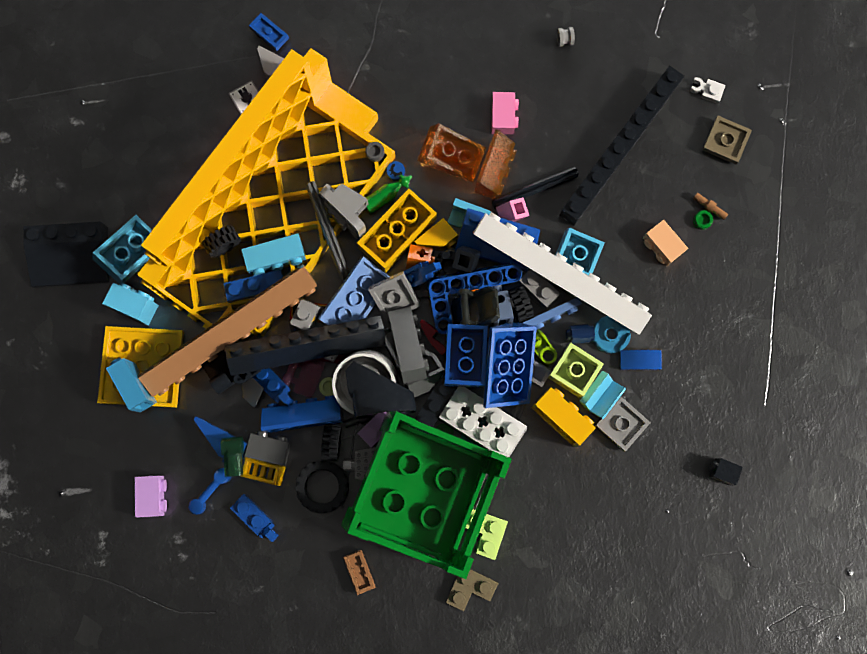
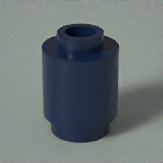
M588 324L570 325L569 329L566 330L567 341H570L572 344L590 343V341L595 340L594 326Z

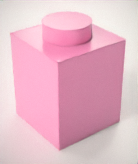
M524 198L508 201L496 207L500 218L513 222L529 216Z

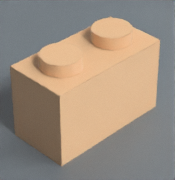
M665 220L661 221L643 237L646 247L650 250L652 249L656 253L658 261L666 266L689 249Z

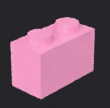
M493 92L491 134H514L515 128H518L519 119L515 117V110L518 111L519 100L515 99V92Z

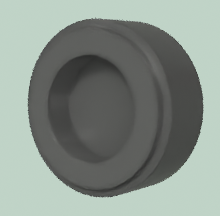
M371 142L366 146V157L370 161L378 162L384 157V147L381 143Z

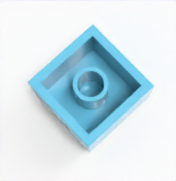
M568 228L563 234L557 252L567 258V263L573 265V263L578 264L584 268L582 272L589 275L590 272L593 273L605 242Z
M122 282L120 285L112 284L102 303L114 311L148 326L159 306L153 302L154 298L150 297L147 293L140 290L137 292V290Z

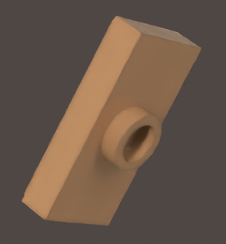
M362 549L343 557L357 595L376 588Z

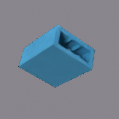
M117 358L110 363L111 366L106 368L129 410L142 412L157 403L155 397L151 396L138 379L141 372L135 362L125 358Z

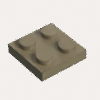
M717 116L702 150L737 165L752 130Z

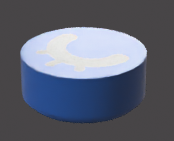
M394 161L387 166V176L392 181H399V175L401 174L405 176V167L401 162Z

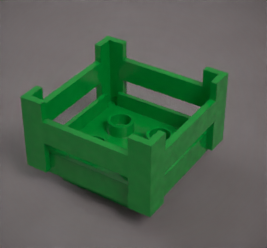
M397 411L386 412L379 429L382 431L381 437L353 507L348 506L341 526L348 534L366 541L370 540L467 579L474 560L470 557L499 479H505L512 459L418 422L416 419ZM486 474H488L489 477L487 479L486 485L482 492L481 498L477 505L476 511L474 513L473 519L469 526L461 550H459L458 546L465 531L469 517L473 510L474 504L478 497Z

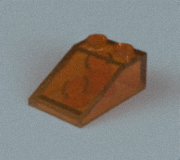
M441 124L430 126L417 161L439 171L474 182L486 147Z

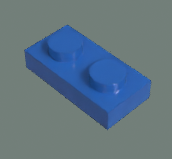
M262 13L249 25V28L276 51L289 39V36Z

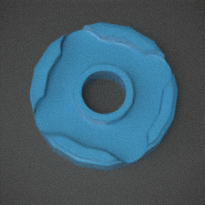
M603 317L594 325L595 340L593 342L600 351L617 353L628 345L631 338L629 328L611 317ZM607 330H614L616 338L609 339L606 335Z

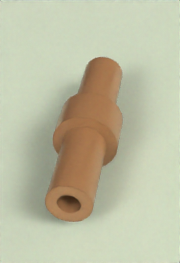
M698 192L693 199L703 205L704 209L708 212H713L723 220L728 216L725 211L716 206L717 203L714 201H709Z

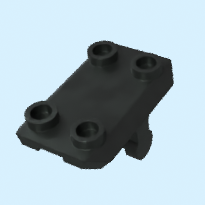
M490 286L476 291L459 289V297L452 301L453 324L485 326L496 322L500 318L498 291Z

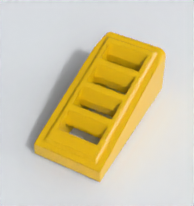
M245 457L241 477L281 486L286 467ZM252 463H254L252 474H249ZM262 465L260 475L257 476L259 466ZM270 467L267 478H265L267 468Z

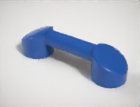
M220 468L216 470L213 476L214 480L198 499L190 501L189 510L192 514H202L206 509L205 501L220 484H226L231 480L232 474L229 469Z

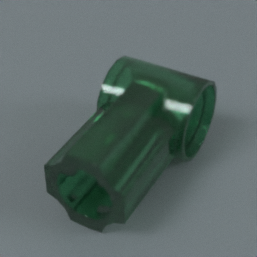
M242 436L221 438V454L224 456L225 477L243 476L242 454L244 453V442Z

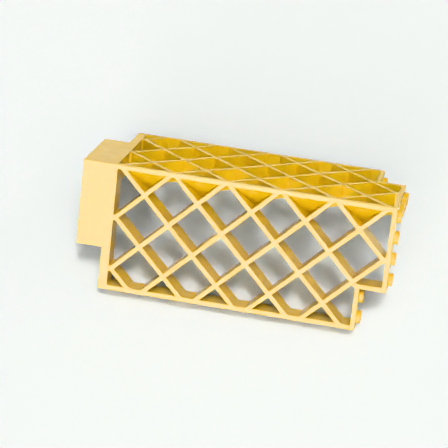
M312 48L309 49L304 57L291 49L141 244L146 250L144 254L150 257L137 274L142 278L141 283L164 300L169 298L174 301L172 305L178 310L182 311L184 308L189 312L187 316L195 322L201 320L205 323L202 326L205 329L213 324L203 318L202 314L226 310L220 317L222 319L234 311L235 308L252 299L248 298L232 303L225 302L201 306L197 282L224 278V283L231 281L230 276L248 274L246 266L229 268L227 252L225 255L220 256L222 270L196 274L194 251L205 248L202 244L203 240L210 233H214L215 230H220L223 227V213L247 209L251 232L238 235L241 242L252 240L253 246L259 244L258 239L281 235L287 237L292 233L318 229L321 246L315 254L305 255L306 260H303L301 263L307 264L305 267L311 273L329 247L324 238L317 215V221L289 225L286 202L310 199L307 190L284 193L281 172L308 167L311 182L315 181L313 166L341 162L344 185L354 191L361 190L359 194L366 198L387 170V166L395 159L394 150L369 134V131L378 121L377 112L332 83L328 62L324 56ZM308 106L330 122L306 126L304 117L306 107ZM340 129L365 146L371 142H379L383 145L384 161L380 166L378 162H374L376 171L370 179L348 183L345 161L366 158V148L343 151ZM336 131L339 152L311 157L308 136ZM303 137L306 158L279 162L277 152L279 141ZM275 173L279 194L252 199L249 184L251 177ZM340 184L332 185L331 187L336 189ZM280 204L284 226L257 231L253 208ZM329 218L337 237L342 228L333 218ZM291 264L284 266H290L291 272L296 269V265L292 266ZM190 283L193 309L186 306L164 289ZM278 317L269 318L266 320L267 324L262 328H254L250 332L255 336L260 334L264 337Z

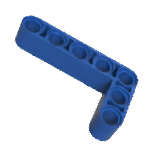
M507 263L476 269L471 273L464 271L432 278L427 283V289L436 330L441 334H447V327H438L441 320H447L448 324H453L448 301L449 294L458 293L459 289H469L471 291L487 286L492 287L517 282L522 277L521 268L516 264ZM510 268H516V275L514 277H508V270ZM496 271L498 274L497 279L490 281L489 274ZM473 275L479 276V281L476 284H470V277ZM453 279H460V285L458 287H451V281ZM440 282L441 289L433 291L431 289L433 283ZM438 301L445 303L444 308L441 310L435 309V304Z

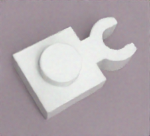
M694 78L693 83L697 84L698 87L692 86L690 92L702 93V99L718 104L725 85L710 79L704 83L702 79Z

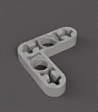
M325 186L318 193L347 223L349 232L358 241L367 233L363 221L328 187Z

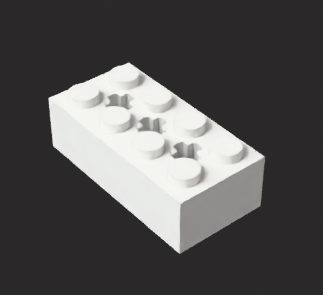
M458 387L439 416L440 420L485 449L510 457L527 430V426L497 407L483 408V398L465 387ZM467 408H469L471 415H466V417H463L464 414L462 411L464 409L467 410ZM487 419L488 425L486 427L483 425L482 428L479 427V420ZM503 429L505 436L503 438L501 436L496 438L497 434L495 431Z

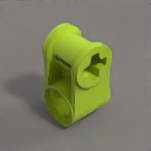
M538 329L536 331L534 356L540 363L549 367L556 361L557 352L549 343L545 334ZM550 353L553 359L546 361L543 358V354Z

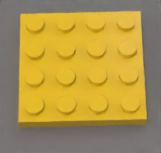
M105 326L97 403L126 405L106 370L107 367L111 366L110 363L113 360L125 358L135 362L142 373L182 346L184 331ZM173 383L168 386L169 390L160 396L158 394L155 395L157 403L152 405V407L177 408L179 384Z

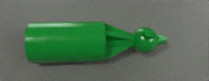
M401 174L399 175V182L385 184L367 196L368 206L365 209L370 215L393 200L401 187L408 188L412 175L403 176Z

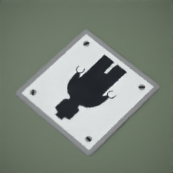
M251 80L228 94L240 114H242L259 91Z

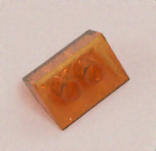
M499 130L494 132L475 187V193L492 199L496 198L497 194H502L505 185L502 184V180L504 177H508L511 167H508L509 161H514L517 152L514 150L515 143Z

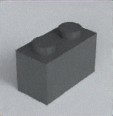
M257 431L256 435L250 434L245 457L286 466L291 443L286 442L287 438L276 436L275 439L268 438L267 433Z

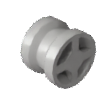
M568 27L567 29L557 28L558 47H562L564 44L574 45L573 27Z

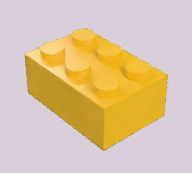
M551 387L531 408L573 447L580 446L595 430V427L592 425L594 422L588 416H582L578 412L579 408L571 401L568 403L563 398L564 394L560 390Z

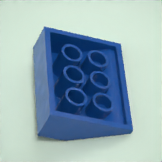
M506 323L490 328L483 408L530 404L537 326L524 323Z

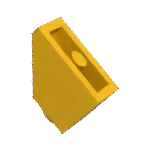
M442 218L416 239L414 245L444 251L446 248H452L457 244L458 234Z

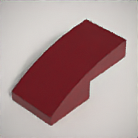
M422 319L420 325L428 341L441 355L445 356L446 346L435 338L439 332Z

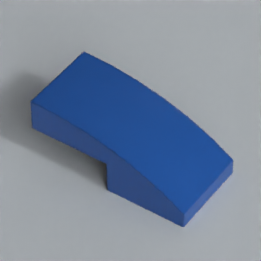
M620 350L621 370H662L661 350Z

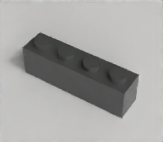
M411 307L388 311L403 383L427 379L426 371L429 370L427 358L423 359L422 357L426 353L424 344H419L422 336L420 328L416 329L415 325H418L417 315L412 314Z

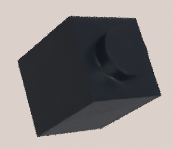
M715 458V461L713 460L709 466V477L728 485L736 486L743 467L722 458Z

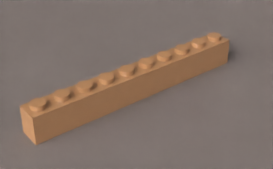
M302 264L140 373L138 379L152 397L157 394L159 396L169 390L168 386L173 383L179 384L185 379L186 374L189 372L195 373L202 367L201 364L205 361L211 362L217 358V353L222 350L225 351V345L234 344L238 339L244 340L251 334V330L262 328L267 324L266 320L271 317H278L283 313L282 310L284 308L296 305L300 297L303 295L309 296L315 292V287H317L315 280Z

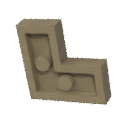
M470 569L467 579L459 576L456 577L446 603L464 611L472 593L491 601L498 582Z

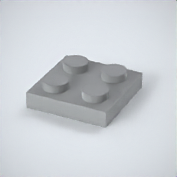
M403 271L370 286L368 289L386 321L390 320L388 311L411 307V310L421 306V302Z
M620 397L606 417L600 419L595 426L622 451L626 452L651 422L624 398Z

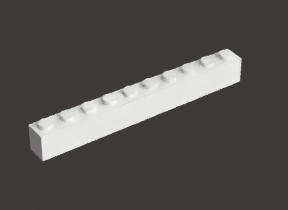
M492 212L489 215L487 213L484 214L473 232L474 235L640 335L652 316L648 312V307L640 302L638 305L631 302L633 298L625 293H622V295L616 293L615 290L617 288L609 283L603 285L598 282L600 280L599 277L591 272L589 275L582 272L584 268L578 264L573 263V265H570L566 262L567 258L560 253L552 254L549 252L551 248L545 244L540 243L538 245L534 243V238L524 232L521 235L516 232L517 227L509 222L506 225L499 221L501 218Z

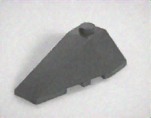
M391 325L384 327L385 347L403 382ZM426 349V355H422L423 359L427 358L429 370L426 371L427 379L403 383L406 389L414 393V397L430 391L445 373L437 356Z

